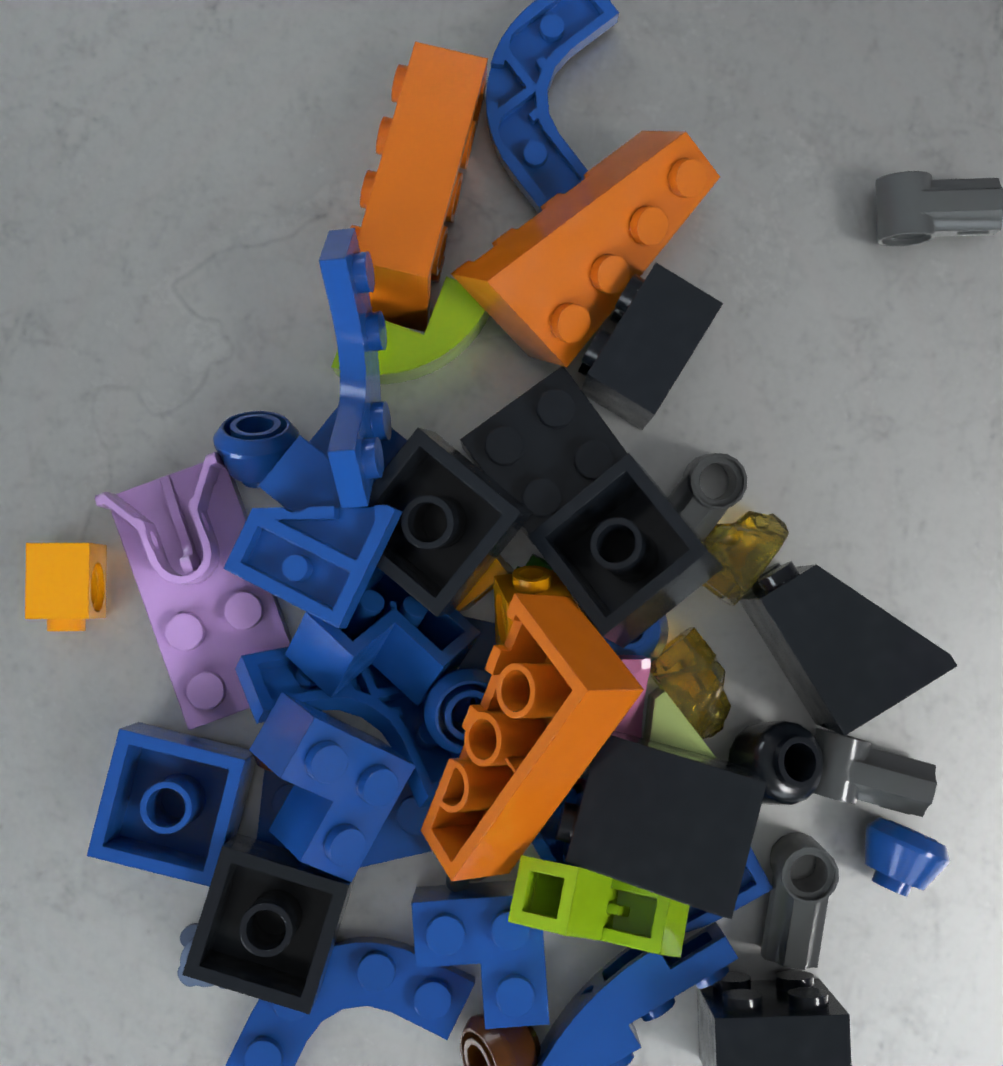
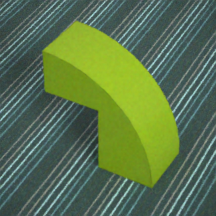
M446 276L424 335L385 321L387 347L386 350L378 351L380 384H395L415 380L446 366L470 346L479 335L490 315L457 280ZM337 351L331 368L340 377Z
M521 855L508 922L564 936L599 940L658 955L681 958L690 906L585 868Z

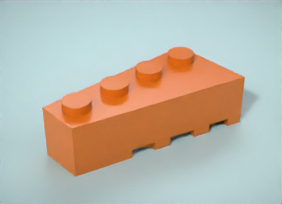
M415 42L408 66L399 64L396 69L391 93V101L397 103L393 118L384 116L380 123L376 141V154L382 156L377 172L367 170L364 177L360 207L365 208L366 211L361 227L351 225L350 227L355 228L360 252L368 251L371 255L375 277L374 291L369 292L372 312L382 311L385 321L423 332L426 331L432 315V309H430L431 281L440 282L445 261L444 253L448 237V227L444 226V222L454 223L463 179V173L458 171L459 168L467 169L485 97L488 58Z
M641 131L584 174V180L565 194H556L540 206L542 209L540 213L520 228H511L492 242L493 248L474 262H465L450 274L529 357L568 367L615 309L619 297L634 274L641 276L719 180L720 176L686 131Z
M514 593L506 613V616L513 623L504 645H494L484 668L491 674V678L480 704L469 706L461 726L465 730L464 746L459 758H449L420 830L451 882L509 874L521 858V855L525 853L644 690L571 596Z

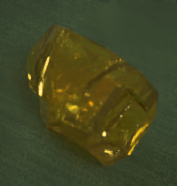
M752 511L746 512L733 523L716 524L703 542L724 568L702 586L728 605L735 606L754 585L787 539L789 531L786 524L773 513L766 515Z
M690 627L669 641L658 657L650 660L651 669L649 675L660 689L666 691L702 739L712 738L724 728V722L731 709L723 689L726 671L717 661L716 654L695 627Z

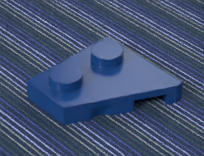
M388 505L339 508L335 506L307 507L306 509H287L284 507L252 508L223 569L337 628L346 629L400 519L402 511Z

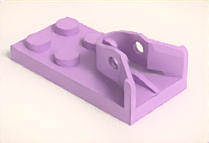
M213 452L205 456L203 463L117 494L103 492L95 495L97 506L111 510L188 730L250 708L235 670L241 655L289 647L292 638L277 596L223 569L248 515L236 481L228 473L219 454Z

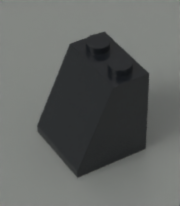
M792 561L783 565L776 563L749 579L747 583L752 591L738 599L814 723L844 736L957 667L951 654L817 564L795 567Z
M613 731L580 776L582 780L576 803L565 801L563 804L555 840L565 842L563 848L565 861L717 916L732 919L767 782L740 764Z

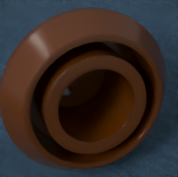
M484 1014L474 1015L467 1021L460 1037V1053L464 1066H537L541 1047L539 1038L532 1026L485 1029Z

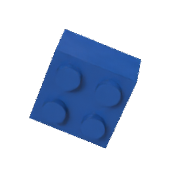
M141 722L120 728L87 856L210 887L222 846L236 835L239 830L256 763L252 753L246 748Z

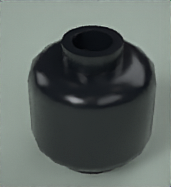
M774 721L747 726L735 737L729 749V762L747 767L767 782L762 804L792 805L807 800L817 790L823 776L824 759L820 745L813 734L798 723Z

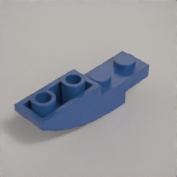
M714 922L684 940L681 958L658 955L629 947L620 952L580 989L552 1024L540 1045L541 1052L538 1057L537 1066H627L634 1058L633 1052L642 1048L636 1028L632 1022L639 1018L647 1022L662 1016L674 1006V997L694 985L698 989H703L715 984L729 972L728 965L739 959L718 924Z

